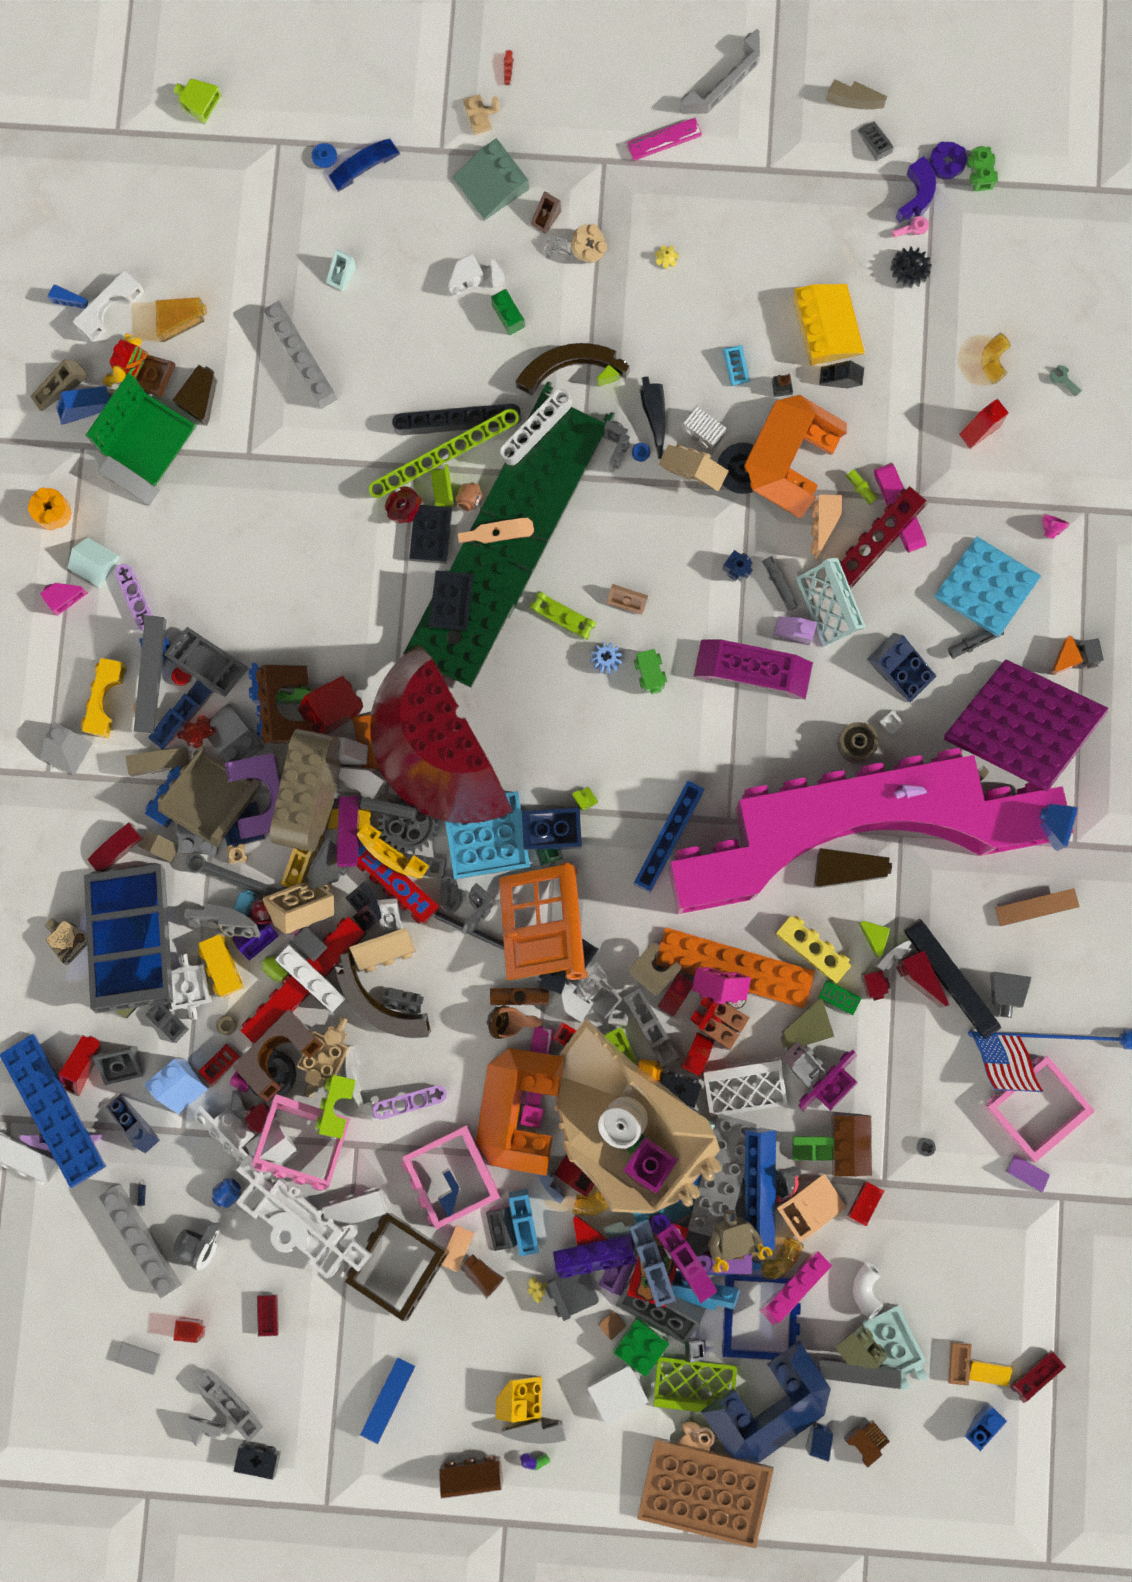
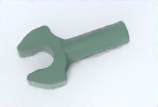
M1058 365L1056 370L1061 373V376L1059 377L1054 372H1051L1049 375L1051 382L1054 385L1063 383L1077 396L1082 390L1068 378L1069 369Z

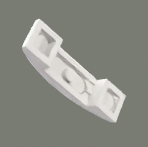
M349 1046L350 1048L345 1059L347 1078L356 1080L353 1097L361 1110L371 1120L377 1121L378 1119L372 1115L374 1102L365 1103L353 1069L354 1066L360 1063L354 1046Z

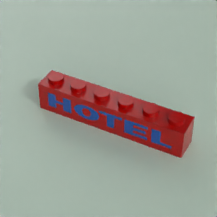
M359 839L356 867L362 872L366 870L371 874L368 878L376 885L380 883L385 888L382 891L390 898L392 896L399 900L397 902L404 911L409 909L413 913L411 917L418 924L421 921L426 924L441 907L406 875L389 868L374 857Z

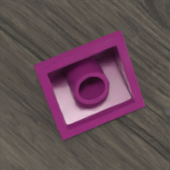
M645 1137L623 1172L637 1185L657 1194L678 1159Z

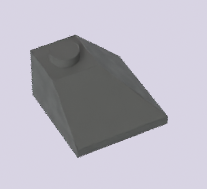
M326 838L310 866L309 888L311 889L338 882L341 875L344 876L348 870V867L337 866V846L329 838Z

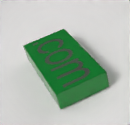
M827 980L818 996L819 999H823V1001L852 1016L862 999Z

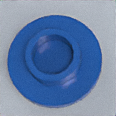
M321 143L314 147L311 157L316 166L329 168L336 162L337 152L331 144Z

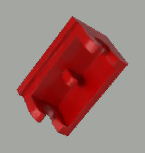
M864 1181L847 1216L867 1226L885 1191Z

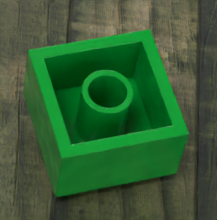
M635 1317L614 1347L613 1353L647 1377L669 1345V1341L642 1320Z

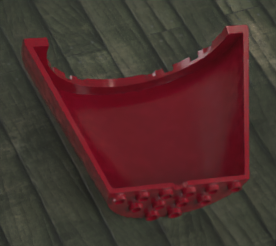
M419 644L401 657L390 669L374 699L370 720V737L373 753L383 777L395 793L407 804L416 808L421 813L451 823H479L494 820L513 812L497 775L466 718H459L456 715V710L459 706L433 659Z

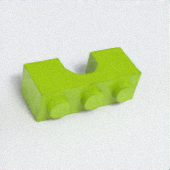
M332 1074L330 1078L326 1079L324 1089L327 1090L326 1097L321 1099L319 1109H322L321 1117H317L315 1129H318V1134L342 1139L347 1119L336 1116L333 1107L340 1098L352 1099L356 1080Z

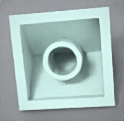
M87 537L72 548L67 569L100 588L120 556Z

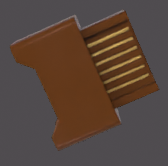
M873 1420L863 1428L859 1425L856 1426L844 1437L848 1445L855 1446L862 1454V1461L867 1468L883 1455L880 1450L890 1442Z

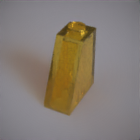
M200 297L156 300L157 337L160 342H166L203 323L204 315H207L206 304H203Z

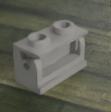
M796 1042L781 1059L796 1077L810 1089L812 1084L819 1078L820 1070L824 1073L826 1071L821 1067L823 1062L816 1055L812 1056L814 1052L807 1045L803 1047Z

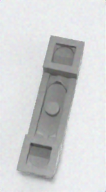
M207 1369L194 1383L206 1398H210L234 1423L235 1429L248 1442L263 1428L261 1422L244 1401L211 1370Z

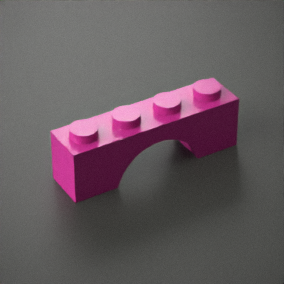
M819 1251L811 1253L798 1267L794 1276L779 1291L773 1294L759 1311L772 1325L780 1323L832 1265Z

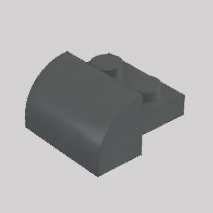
M177 824L178 853L218 854V847L216 848Z

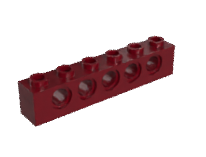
M912 487L903 488L897 495L898 499L895 503H890L885 508V514L881 518L877 517L871 524L872 528L869 532L865 531L858 539L860 542L855 547L851 546L845 553L847 556L842 561L839 560L850 589L854 587L927 506V500ZM907 504L910 508L907 512H900L899 507ZM895 519L897 522L895 526L888 527L886 525L887 520ZM876 533L884 535L881 541L873 540ZM864 547L871 549L870 553L866 556L860 554L861 549ZM852 561L858 563L857 568L854 570L847 568L848 564Z

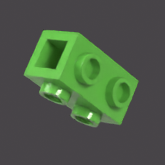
M978 146L972 149L970 156L967 157V166L971 168L970 184L973 185L974 192L992 190L998 181V173L994 171L995 154H992L991 147Z
M655 649L636 653V659L634 660L636 671L640 670L641 674L639 678L641 689L645 688V692H650L651 695L662 692L661 689H664L667 682L665 671L661 672L660 669L662 664L660 653L656 654Z

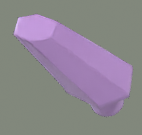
M902 784V788L894 792L897 799L905 795L909 798L927 793L922 786Z

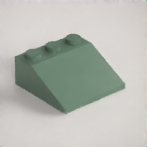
M497 138L482 147L453 176L455 182L484 220L529 190V180Z

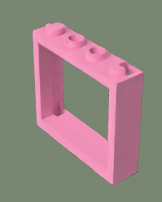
M1039 1056L1031 1062L1034 1073H1038L1047 1066L1082 1108L1033 1150L997 1109L1015 1091L1003 1090L998 1095L995 1093L987 1100L988 1104L985 1105V1108L1030 1161L1035 1163L1095 1112L1048 1056Z
M275 1094L251 1166L255 1167L254 1169L259 1172H272L278 1178L284 1179L287 1177L293 1179V1182L296 1184L304 1185L306 1183L312 1185V1188L318 1191L327 1190L331 1183L350 1118L336 1114L340 1118L347 1119L342 1139L336 1138L324 1179H320L260 1159L276 1109L316 1121L317 1117H321L322 1109Z
M468 1125L402 1157L404 1161L401 1164L405 1172H409L412 1177L410 1179L411 1186L414 1191L418 1190L420 1195L418 1198L419 1203L423 1209L426 1208L429 1214L426 1216L430 1226H434L435 1229L501 1198ZM462 1134L490 1196L439 1221L411 1159Z

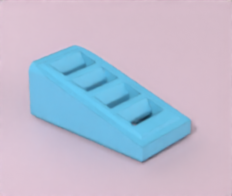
M742 345L723 349L722 353L731 386L750 382ZM738 353L737 357L730 358L729 356L730 354ZM732 361H740L739 364L731 365ZM739 367L742 368V371L733 372L732 370ZM743 374L744 378L734 380V376Z

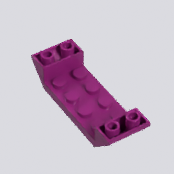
M701 639L693 677L707 680L717 678L785 692L789 697L806 700L813 662L786 652L722 639Z

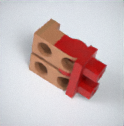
M703 998L700 1005L708 1009L706 1015L703 1016L695 1011L690 1020L698 1026L697 1029L731 1050L739 1034L723 1024L725 1023L741 1033L750 1017L726 1003L718 1004L713 1002L714 999Z

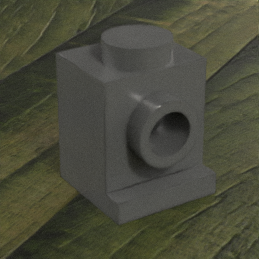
M1099 638L1080 641L1076 644L1077 648L1080 649L1079 653L1084 667L1087 666V669L1098 667V664L1104 660Z

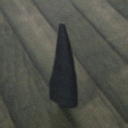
M645 376L642 377L643 385L639 390L641 402L653 434L658 459H661L666 422L663 384H650L649 377Z

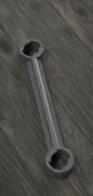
M197 853L189 855L185 861L186 868L190 872L196 874L203 872L264 896L287 889L286 887L278 889L212 864ZM196 858H201L202 867L199 870H192L190 862Z

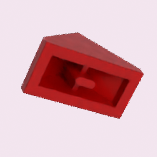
M575 1214L573 1222L577 1246L608 1240L606 1236Z

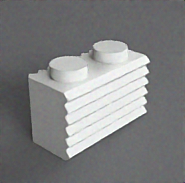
M695 406L682 423L683 432L688 437H695L698 439L699 445L705 449L708 447L711 450L722 438L726 430L725 426L698 406Z

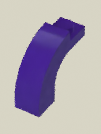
M924 156L908 168L906 175L915 185L917 195L898 210L895 218L899 223L904 220H910L915 214L922 216L929 208L936 189V177L931 164Z

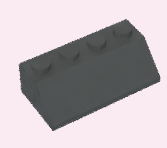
M631 1275L616 1306L685 1344V1341L690 1339L699 1326L706 1308L693 1305L676 1296V1301L666 1304V1307H656V1304L629 1296L627 1292L632 1278Z

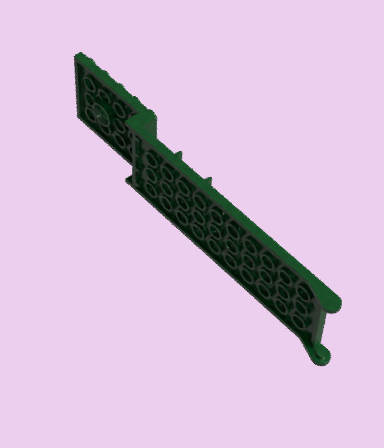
M547 381L528 419L550 397L547 394H551L553 391L551 382ZM571 407L517 464L508 465L504 463L470 531H474L482 524L528 518L533 522L534 532L530 537L486 544L478 541L464 542L449 572L474 574L468 631H458L462 635L461 641L451 644L448 642L447 636L455 630L429 628L431 599L403 655L420 644L433 659L441 674L472 688L507 618L510 619L604 436V427L607 420L612 422L615 413H606L603 419L604 423ZM548 411L545 416H551L553 411ZM537 424L533 426L532 429L536 430L540 427V425ZM522 438L519 443H525L527 438ZM511 451L508 457H511L514 452ZM494 530L492 534L498 536L500 531Z

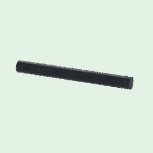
M438 911L435 913V919L463 931L464 923ZM477 929L472 933L467 932L469 935L504 950V942Z

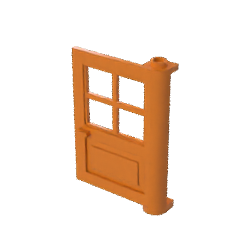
M562 863L560 866L499 877L507 981L566 970V978L570 980L588 978L584 965L576 880L578 870L571 863ZM559 878L561 896L539 900L538 882ZM533 883L535 901L513 905L512 887ZM561 901L563 920L541 923L540 905ZM535 906L537 924L515 928L514 910Z

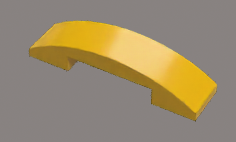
M365 822L357 836L374 857L401 874L419 879L424 876L429 868L428 864L415 855L411 859L407 858L379 839L381 832Z

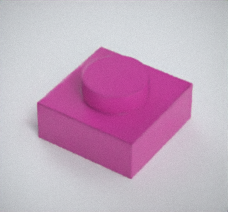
M525 1105L520 1124L539 1129L544 1109Z

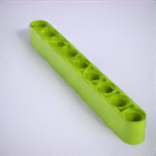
M513 409L505 410L373 481L369 486V493L375 498L383 497L508 430L518 423L519 416L517 412ZM507 413H513L516 416V420L511 424L505 421ZM497 422L499 424L498 431L490 432L488 429L489 423ZM476 430L482 433L480 441L472 439V433ZM459 439L464 440L466 443L463 450H458L455 447V443ZM442 448H446L449 451V456L446 459L439 457V451ZM426 457L432 459V466L430 468H425L422 464L423 459ZM409 466H413L416 470V474L413 477H409L406 474V469ZM392 475L399 477V483L396 486L390 484L389 479ZM375 484H380L383 488L380 495L373 492Z

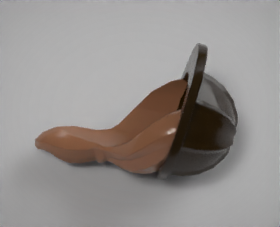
M506 1005L495 1007L488 1014L486 1021L489 1033L495 1039L512 1037L518 1034L523 1027L536 1028L543 1025V1021L538 1017L532 1015L524 1016L516 1008Z

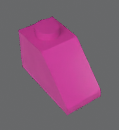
M61 583L49 584L40 593L52 612L57 616L88 594L82 586Z

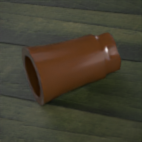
M474 1254L460 1268L486 1299L490 1297L505 1279V1277L495 1272Z

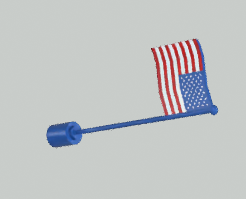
M972 1029L968 1031V1035L973 1037L981 1053L987 1077L994 1090L1043 1092L1035 1077L1029 1053L1020 1037L1119 1041L1124 1049L1132 1050V1030H1124L1123 1033H1120L1119 1037L996 1032L986 1040L978 1032L972 1031Z

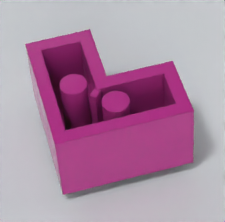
M711 967L696 968L692 990L698 992L700 997L714 999L713 1002L718 1004H725L726 1001L738 1003V1001L747 1000L751 977L738 972L723 973Z

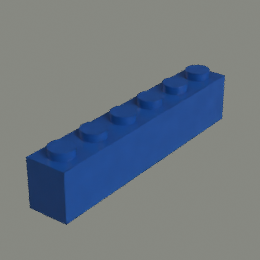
M687 780L633 885L649 893L652 892L704 793V788Z
M766 1128L745 1130V1221L749 1222L758 1232L764 1242V1247L775 1250L776 1130Z

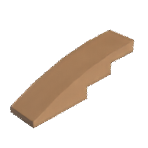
M1075 888L996 907L995 910L1001 927L1078 908L1080 905Z

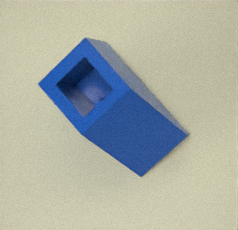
M987 1402L974 1417L965 1437L981 1451L1007 1420Z

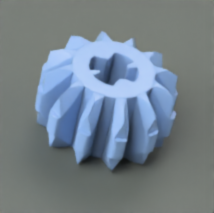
M602 642V648L596 645V651H591L593 658L590 659V662L596 663L593 666L595 670L601 667V674H603L604 669H607V673L611 674L610 668L617 671L618 668L615 664H622V661L619 659L622 657V653H617L619 650L618 646L612 649V642L609 643L608 647H606L605 642ZM606 654L609 655V659H607V661H603V657H605Z

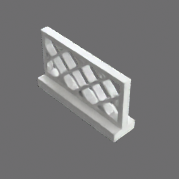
M780 1057L706 1068L702 1071L710 1117H717L719 1114L729 1115L788 1105ZM778 1071L779 1079L775 1084L766 1079L770 1072ZM751 1075H757L761 1078L755 1088L746 1082ZM732 1078H737L742 1082L736 1091L727 1085ZM718 1081L723 1086L715 1094L710 1090L709 1082ZM763 1081L772 1086L767 1095L758 1090ZM744 1084L753 1089L747 1099L738 1093ZM725 1087L734 1093L728 1102L719 1096ZM776 1089L781 1092L783 1101L774 1102L769 1097ZM755 1092L764 1097L763 1101L758 1105L750 1102ZM736 1095L745 1101L740 1108H735L730 1104ZM717 1098L726 1104L721 1111L713 1112L712 1105Z

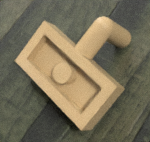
M480 94L463 99L474 135L492 130L488 115L499 112V98L494 96L492 98V106L487 108L484 107Z

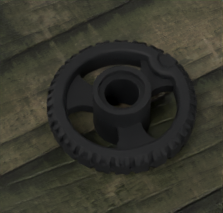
M273 1050L268 1058L267 1069L268 1072H276L272 1078L278 1084L280 1082L284 1084L276 1093L277 1095L284 1096L295 1084L297 1076L296 1066L286 1053ZM279 1058L288 1065L289 1072L282 1073L278 1065L273 1063L274 1059ZM247 1083V1085H248L249 1089L251 1090V1092H252L253 1094H255L256 1096H258V1095L256 1094V1092H255V1091L249 1086V1084Z

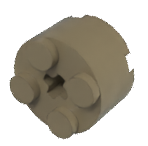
M853 722L849 724L838 738L837 746L839 753L845 760L854 764L867 761L876 752L878 747V734L876 730L867 723ZM861 740L860 745H855V741Z

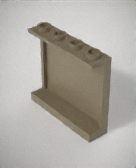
M202 746L199 751L196 750L190 759L192 761L182 767L178 779L172 780L168 787V792L166 794L163 793L157 801L158 811L217 848L259 792L261 782L255 778L252 782L247 778L228 782L225 765L206 754L205 747Z

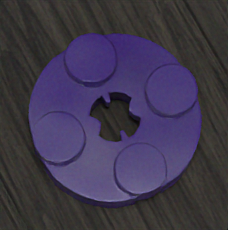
M939 142L932 150L929 158V163L935 175L945 180H950L960 175L967 163L965 148L954 142ZM949 157L953 162L946 164V160L943 161V159Z

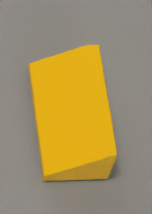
M971 1359L969 1380L1002 1386L1009 1385L1012 1374L1011 1366Z

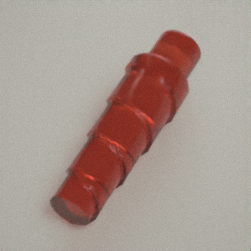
M511 50L505 51L503 59L504 84L506 86L510 85L514 62Z

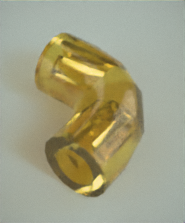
M999 333L984 347L981 356L982 369L993 385L1003 379L1008 373L1001 365L1000 357L1011 348V344L1002 333Z
M597 1190L592 1196L585 1197L577 1194L572 1214L595 1216L605 1212L609 1207L600 1191Z
M786 1237L776 1257L763 1262L761 1267L763 1276L769 1280L785 1276L796 1264L804 1244L794 1238Z

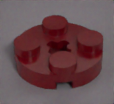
M402 486L396 493L393 491L385 503L387 517L398 524L411 523L422 502V498L415 490L408 486Z

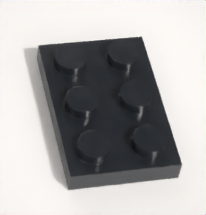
M420 505L412 525L410 561L447 564L452 507Z
M435 571L429 628L468 631L474 574Z

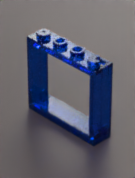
M730 1274L725 1275V1286L734 1288V1280L786 1284L792 1277ZM798 1303L789 1312L788 1348L796 1343V1336L800 1335V1323H797V1315L801 1314V1303ZM724 1307L723 1357L773 1360L783 1353L779 1351L731 1349L733 1309Z

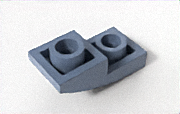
M548 1169L547 1176L537 1174L546 1191L561 1204L565 1198L563 1195L564 1190L556 1184L553 1187L550 1185L554 1180V1177L551 1176L553 1172Z

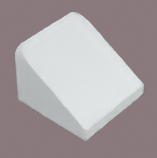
M493 259L491 260L492 285L494 288L504 282L505 278L504 272Z

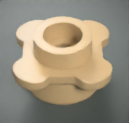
M239 844V846L229 845L227 847L229 863L246 862L247 856L245 855L246 847L244 844Z

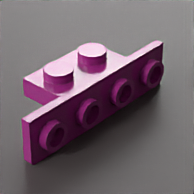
M854 1050L845 1052L840 1058L841 1062L837 1066L833 1065L826 1072L827 1076L823 1080L819 1079L813 1085V1090L800 1098L798 1107L802 1111L816 1098L831 1111L858 1084L844 1070L857 1057Z

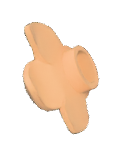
M691 1421L682 1424L685 1435L679 1440V1444L710 1451V1447L716 1439L715 1433L711 1428L701 1427L696 1422ZM703 1435L708 1437L707 1441L702 1439Z

